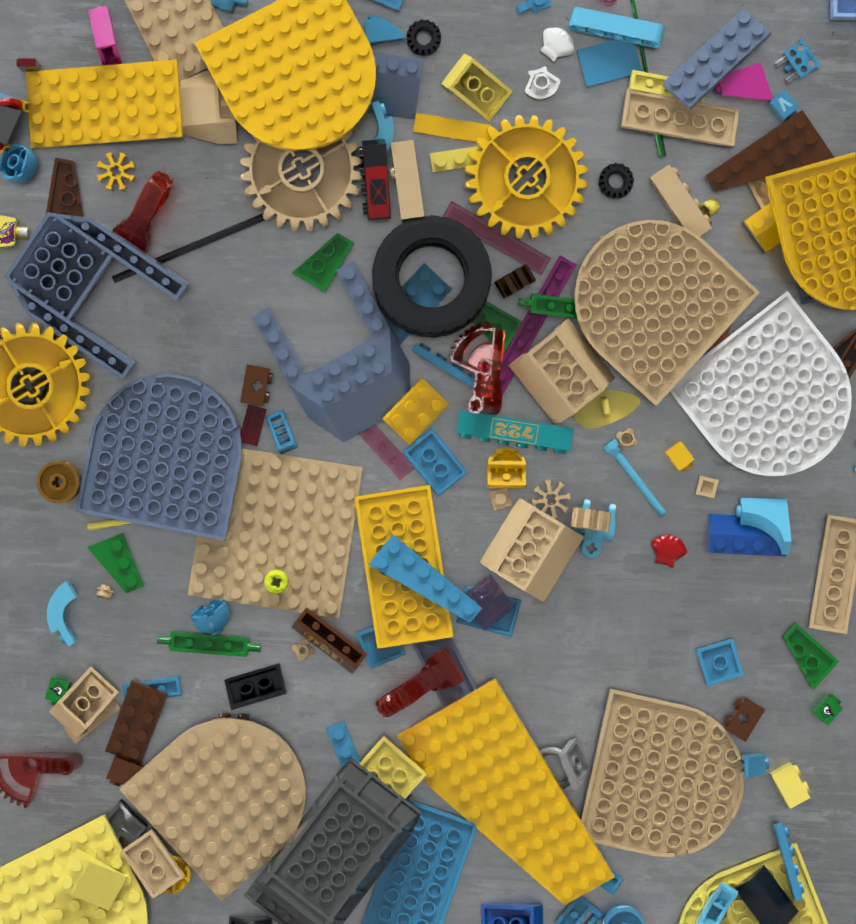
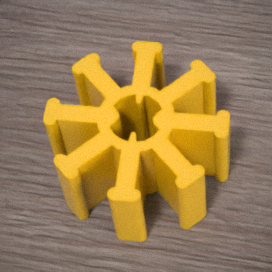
M111 152L107 153L106 157L111 165L107 166L99 161L97 167L107 170V173L98 174L97 178L101 183L110 178L108 185L105 186L110 191H114L113 187L116 181H118L119 189L123 192L127 190L123 183V178L130 180L132 183L136 180L134 175L125 173L131 169L135 170V164L130 161L129 164L123 166L125 159L128 157L121 152L119 153L120 157L117 163H115L114 155ZM116 167H119L121 174H116L117 177H114L112 170H117Z

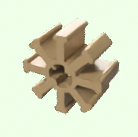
M546 480L544 483H546L547 492H543L539 489V486H536L533 491L538 492L543 497L537 500L531 499V503L533 506L543 503L544 505L541 508L543 512L550 507L551 517L557 518L555 506H558L565 513L568 507L559 503V500L570 499V493L558 496V492L564 487V484L558 482L557 487L552 491L551 480ZM548 494L549 496H551V494L555 495L554 500L556 501L554 504H547L548 499L546 498V496Z
M575 507L573 508L571 527L609 532L612 513Z

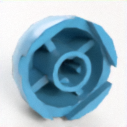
M20 143L10 145L12 148L2 153L0 158L1 176L15 183L26 182L31 179L37 169V158L30 148Z
M224 599L210 601L211 605L205 608L201 605L191 613L192 621L197 629L203 633H213V635L219 634L224 630L223 628L230 619L229 607Z

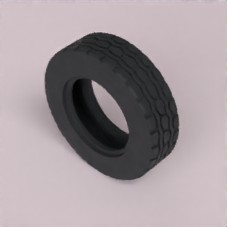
M429 215L403 222V224L397 226L386 236L380 244L374 259L372 283L379 307L394 325L410 334L433 338L447 336L460 331L478 316L486 303L490 291L492 270L488 253L479 237L472 230L451 218ZM435 246L448 250L459 260L463 268L464 285L462 290L454 300L440 307L418 305L407 297L400 285L399 271L402 263L413 251L422 247Z

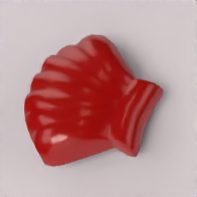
M661 535L651 543L657 556L655 563L667 565L671 568L674 567L675 561L687 553L684 543L676 536Z

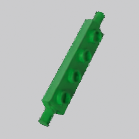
M532 294L530 299L519 298L518 300L526 302H518V306L529 307L530 313L577 319L574 299Z
M172 631L169 637L157 636V644L168 645L170 651L247 657L249 651L261 652V649H257L261 648V644H250L248 637Z

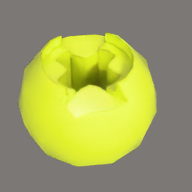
M281 570L270 571L264 579L266 589L273 594L283 593L289 583L287 575ZM273 577H276L277 579L280 578L282 580L280 582V587H277V585L273 586L271 584L273 582Z

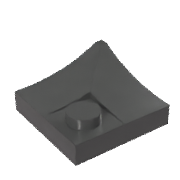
M122 799L107 816L123 849L140 838L148 827Z

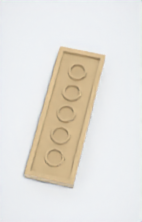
M627 89L621 128L733 148L740 109L699 102L689 110L675 97Z
M827 514L808 628L847 634L856 583V519Z

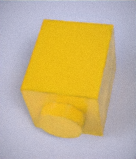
M681 441L664 452L677 471H686L693 466L691 462L695 459Z

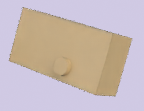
M414 140L392 142L393 167H390L391 178H395L401 223L410 219L424 217Z

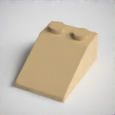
M90 666L49 712L75 737H78L119 692Z

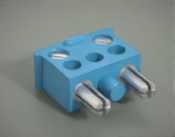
M799 39L797 44L783 53V57L774 62L775 65L778 64L776 67L779 68L788 61L790 64L784 67L787 73L794 69L795 72L785 78L788 84L799 77L801 79L814 69L820 68V63L803 39ZM794 51L795 56H791L790 52ZM799 59L801 64H796L795 60ZM801 67H805L806 72H802Z

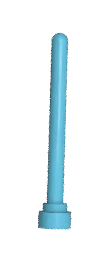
M614 438L603 447L607 454L614 455L660 516H665V509L620 452V444Z

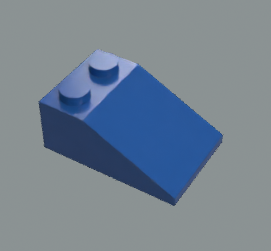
M481 904V924H543V905Z

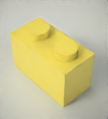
M789 762L770 772L773 781L790 809L810 798L808 793L811 790L807 783H802L799 778L802 774L797 765L793 766Z

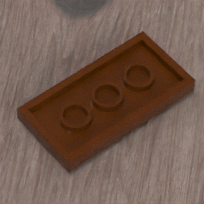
M132 679L105 752L141 765L168 693Z

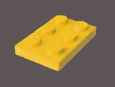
M421 378L382 419L410 446L450 404L430 384Z

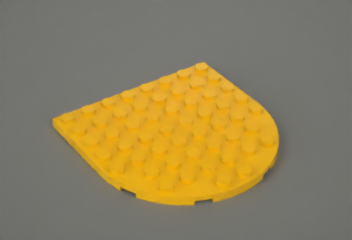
M277 0L195 42L202 59L236 121L257 140L275 148L298 151L313 150L330 145L354 129V126L364 117L373 99L376 86L374 54L347 0Z
M856 152L766 176L765 179L786 264L796 282L808 295L827 306L844 310H856Z

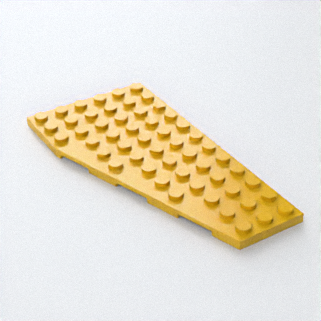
M496 678L397 735L412 761L427 773L423 778L425 783L466 820L473 822L482 834L564 905L614 878L613 872Z

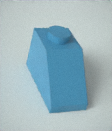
M379 15L367 17L368 20H364L366 37L370 45L406 40L405 33L385 18H379Z
M740 754L743 769L741 773L744 777L766 774V769H769V760L765 758V754Z

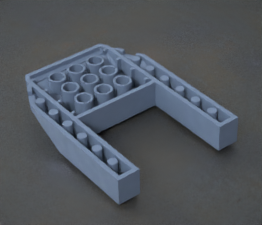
M47 212L5 275V278L13 288V292L18 297L28 316L46 328L52 327L54 333L58 336L65 334L69 344L72 346L76 345L78 350L123 380L136 361L73 319L113 257L176 301L185 291L189 282L92 218Z
M354 261L337 269V272L373 338L314 371L306 374L270 307L252 316L308 418L342 442L384 421L382 418L410 390L409 361Z

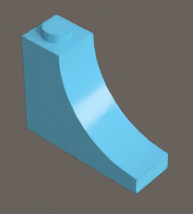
M741 498L740 505L736 507V517H740V525L752 526L765 531L778 543L781 555H789L791 532L787 499Z

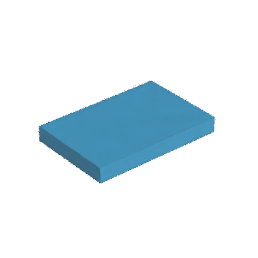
M612 40L577 50L586 88L629 77L632 70L642 71L634 43Z
M433 428L402 451L437 496H440L468 473Z
M466 585L464 593L481 606L482 609L471 623L460 617H457L456 623L512 637L521 600Z

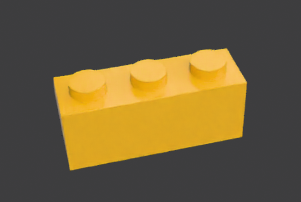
M771 202L744 221V224L765 253L781 243Z

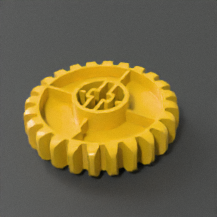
M517 115L513 127L506 119H503L500 122L501 132H498L493 127L487 129L490 141L484 138L476 140V145L482 152L470 151L468 154L470 160L476 163V165H469L464 169L466 174L474 177V179L467 181L464 187L468 190L476 191L469 198L468 202L470 204L480 203L481 207L478 209L476 216L482 217L488 214L490 216L487 222L488 228H492L497 223H500V234L502 236H505L511 228L514 229V236L517 240L522 238L525 230L528 231L530 238L535 240L538 237L539 228H541L545 235L549 236L553 232L552 222L559 228L565 227L566 222L563 214L569 217H575L577 214L571 203L582 204L585 200L577 192V190H583L588 187V182L579 179V176L588 171V167L577 165V162L585 154L583 151L572 152L571 148L576 144L577 140L570 138L564 141L562 139L566 131L564 127L559 128L556 132L551 131L552 120L550 119L542 127L539 126L536 115L531 117L528 124L524 123L521 115ZM523 160L532 161L528 167L523 165L514 174L515 180L510 184L508 178L510 167L515 171L519 166L516 162ZM537 164L540 169L530 178L533 183L530 184L527 181L518 191H515L512 187L522 178L520 172L522 171L526 174ZM542 171L544 177L543 187L541 188L537 185L533 189L536 194H520L524 188L530 190L535 186L539 179L537 175Z
M34 322L30 324L28 332H25L21 323L15 324L14 334H11L5 327L0 328V432L3 431L2 440L6 444H9L16 436L20 447H25L28 438H31L33 444L39 447L44 435L53 443L56 441L55 430L59 429L62 433L68 434L69 428L66 422L68 420L74 423L80 421L79 417L74 413L75 409L85 410L87 408V405L80 400V396L89 395L91 390L81 385V382L90 379V374L79 371L86 364V359L83 357L73 358L78 351V347L76 345L64 347L67 342L65 334L57 335L53 339L54 329L50 326L48 328L45 327L41 334L38 324ZM26 367L37 368V370L30 374L22 372L21 369ZM18 372L17 382L11 385L13 376ZM43 375L42 378L31 384L33 388L31 391L24 388L12 395L13 392L25 386L23 381L26 378L29 381H33ZM45 385L42 394L39 397H37V395L40 393L39 388ZM25 396H28L29 398H34V400L31 402L19 401Z

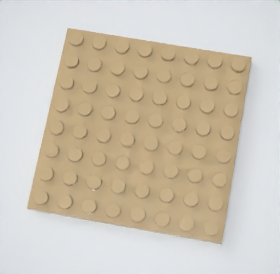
M242 448L241 468L227 539L223 541L197 535L188 595L215 600L224 599L228 602L302 613L307 607L317 616L339 619L356 516L354 497L359 496L363 467ZM281 570L287 575L289 583L283 593L273 594L266 589L264 579L270 571ZM273 577V582L271 584L273 586L277 585V587H280V582L282 580L280 578L277 579L276 577Z

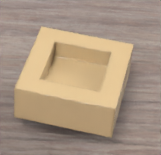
M699 476L695 494L714 499L719 480Z
M508 488L489 492L494 511L512 506Z

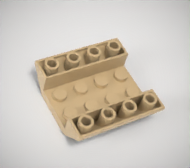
M569 318L555 327L550 335L530 351L522 354L508 365L554 425H558L578 412L604 391L615 378Z
M519 497L479 563L533 597L545 602L584 539V536Z

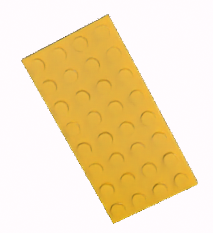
M177 59L26 72L27 99L31 102V104L28 103V110H30L28 114L31 149L183 137L179 64Z
M430 485L354 497L377 649L452 638L453 630L450 611L369 565L385 543L394 535L444 576Z

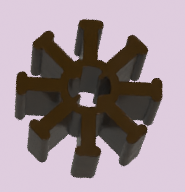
M525 264L496 280L494 283L503 299L532 284L536 279L528 264Z

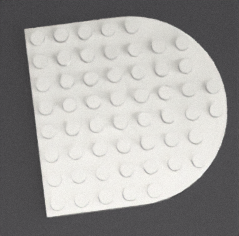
M788 291L699 359L670 391L705 438L724 459L744 471L763 476L794 474L815 465L826 457L837 445L847 427L852 403L850 381L841 359Z

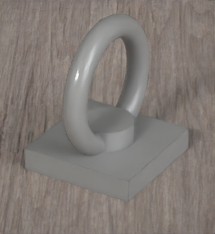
M577 738L570 739L563 750L555 747L540 750L543 757L547 755L560 757L562 769L567 775L564 781L558 782L562 789L570 785L572 790L580 788L590 771Z

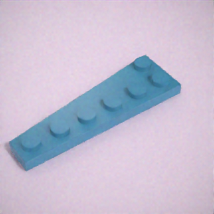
M394 535L390 537L369 563L373 568L469 623L482 609L481 606Z

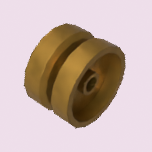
M53 461L46 464L40 470L37 477V488L47 501L66 503L73 500L79 494L82 477L79 470L73 464L65 461ZM63 479V483L59 486L57 480Z

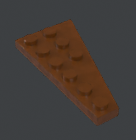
M801 110L708 173L706 177L717 192L762 179L766 176L831 159L834 156L804 111Z
M55 158L46 214L47 212L84 217L75 161Z

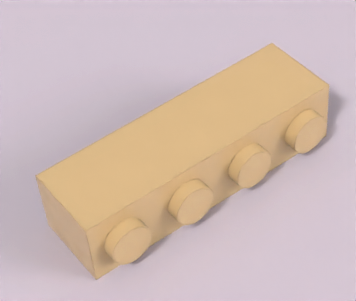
M668 165L651 176L649 180L679 225L691 230L700 237L712 229L710 226L712 221L707 214H702L700 203L696 198L692 199L689 194L691 192L690 188L685 182L682 184L678 178L680 176L678 170Z

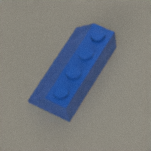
M709 514L708 553L786 557V555H781L780 547L773 537L756 527L740 525V517H736V515Z

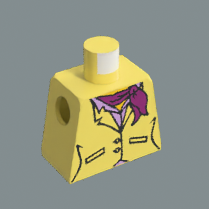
M0 215V249L17 247L18 238L28 239V227H18V219Z

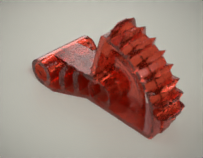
M160 171L152 174L151 178L144 185L131 215L117 224L112 231L147 253L151 246L148 243L151 239L150 231L152 228L150 224L168 199L173 187V179Z
M489 322L478 323L476 326H471L470 330H464V334L459 335L460 340L454 341L457 346L451 347L454 351L453 354H449L453 363L474 372L476 375L473 388L474 396L468 402V409L473 414L496 415L501 411L503 397L500 374L505 332L499 328H492ZM493 331L492 342L478 345L471 352L468 361L465 362L463 356L469 344L479 335Z
M446 647L441 648L430 656L425 666L421 669V673L376 701L377 710L383 718L390 717L410 706L430 690L437 691L439 688L441 690L453 688L466 680Z
M77 752L0 753V759H8V767L13 779L20 785L30 788L28 797L18 794L6 783L0 769V793H6L4 795L5 799L10 796V803L17 800V806H20L23 802V807L27 808L35 799L41 774L69 775L82 766L83 757ZM30 759H33L36 762L35 768H32L29 765Z

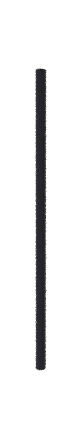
M264 213L154 259L162 264L265 221L263 219ZM128 269L113 275L112 278L114 283L137 273Z

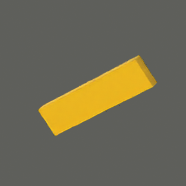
M416 113L413 133L476 143L478 138H484L489 141L487 129L492 125Z

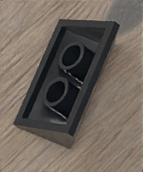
M279 663L224 680L231 710L281 696L288 692Z
M765 865L734 887L760 924H788L799 912Z

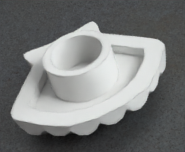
M557 27L547 28L543 31L544 46L540 52L547 55L553 62L556 61L557 57L574 53L573 39L566 31Z
M546 66L528 71L530 79L525 88L527 95L541 100L551 97L556 93L561 81L556 76L547 72Z

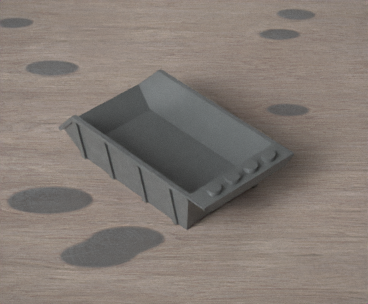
M350 758L302 818L295 833L289 836L288 842L274 855L244 896L278 924H344L413 833L422 812L357 761Z

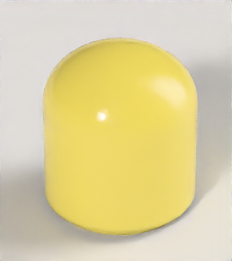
M710 198L701 205V210L704 215L707 214L708 217H711L720 210L721 205L717 199Z

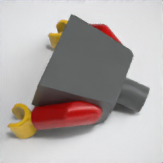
M14 98L0 99L1 153L7 147L12 148L8 144V140L21 112L30 111L25 109L27 103L31 104L30 101Z

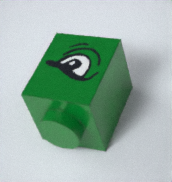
M52 676L45 696V700H49L48 704L55 705L70 689L72 681Z
M825 695L811 712L826 725H829L843 708L839 705L841 701L834 695L831 697Z

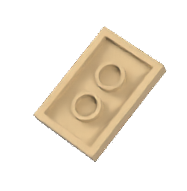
M153 828L120 851L152 899L185 877Z

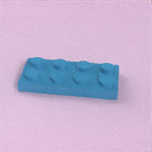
M425 263L402 286L404 293L410 300L424 307H436L452 290ZM381 310L399 345H401L410 333L394 325Z

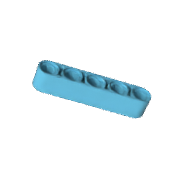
M581 7L573 8L569 28L573 31L653 48L661 46L665 27L658 23Z

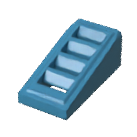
M283 410L265 417L280 454L298 448ZM280 418H282V420H283V421H281V422H279V423H276V424H274V425L272 424L273 421H276V420H278V419H280ZM284 425H285V427H286V428H284V429H282V430H279V431H277V432L275 431V429H277V428H279V427H282V426H284ZM288 433V436L278 439V436ZM291 441L290 443L281 446L282 443Z

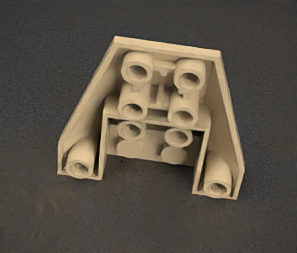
M209 70L180 81L183 135L219 145L238 144L236 119L228 108Z

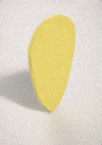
M604 390L576 412L573 417L584 428L595 429L603 427L632 413L640 405V398L625 391Z

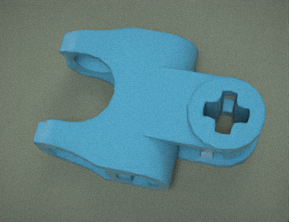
M584 499L582 509H590V500ZM610 504L607 512L612 513L609 532L575 528V532L584 536L581 552L585 557H597L600 554L603 540L612 542L616 526V505ZM590 543H593V547L596 548V551H592L591 554H589V550L586 549V546H590Z

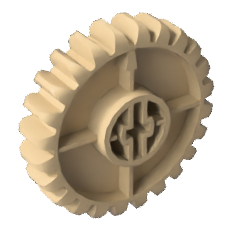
M350 131L343 138L325 147L298 151L275 148L257 140L253 136L256 141L255 145L244 144V149L251 155V158L240 160V164L249 169L248 172L240 175V180L252 183V185L244 190V194L247 197L258 196L252 203L253 209L258 210L266 207L263 214L264 220L268 221L277 215V227L283 228L287 221H290L293 232L299 230L301 222H304L308 231L312 232L314 230V221L317 220L326 228L328 227L327 216L330 214L335 219L340 220L342 216L338 208L340 206L347 209L353 207L347 196H358L360 194V190L352 183L364 179L359 171L354 170V168L360 167L363 164V159L352 157L360 146L358 143H346L352 136V132ZM297 153L311 154L305 159H303L302 156H299L297 158L295 156V154ZM292 156L294 159L291 162L292 166L284 171L287 160ZM315 160L319 161L306 169L308 173L306 176L302 177L301 173H298L288 180L285 179L298 171L296 167L298 164L302 163L305 167ZM320 169L317 180L311 183L312 173ZM301 180L302 183L308 182L309 186L296 187L293 184Z

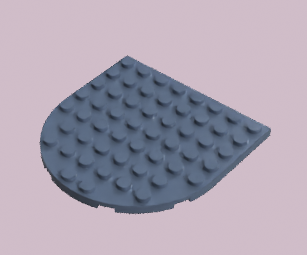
M156 374L139 378L122 387L107 401L93 425L75 512L226 541L242 461L241 434L235 416L229 406L208 386L182 375Z

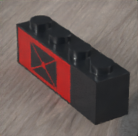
M385 139L362 141V147H358L359 159L363 158V165L360 166L361 176L364 177V184H361V193L366 199V203H362L363 215L367 214L368 220L390 219Z

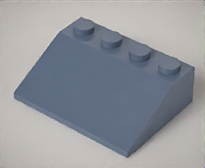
M373 52L376 65V86L371 102L379 100L380 104L384 103L387 112L385 115L415 119L423 59ZM370 104L366 113L374 114L372 105Z

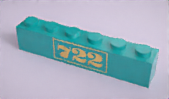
M462 410L459 411L456 433L460 434L459 438L471 439V436L479 437L478 441L484 442L496 439L498 440L497 444L509 445V442L517 443L516 447L528 448V445L536 446L535 450L547 451V448L555 449L554 453L566 454V451L571 450L574 428Z

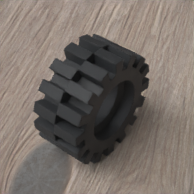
M420 19L418 22L415 21L413 25H410L407 31V44L415 54H421V56L430 55L440 45L441 32L434 22ZM422 30L428 31L431 34V41L426 45L418 43L416 39L418 32Z
M622 163L609 164L605 167L599 177V187L602 193L604 192L607 197H612L613 199L626 196L634 185L633 173L629 170L630 168ZM617 173L623 177L624 183L620 188H613L609 184V177L612 174Z

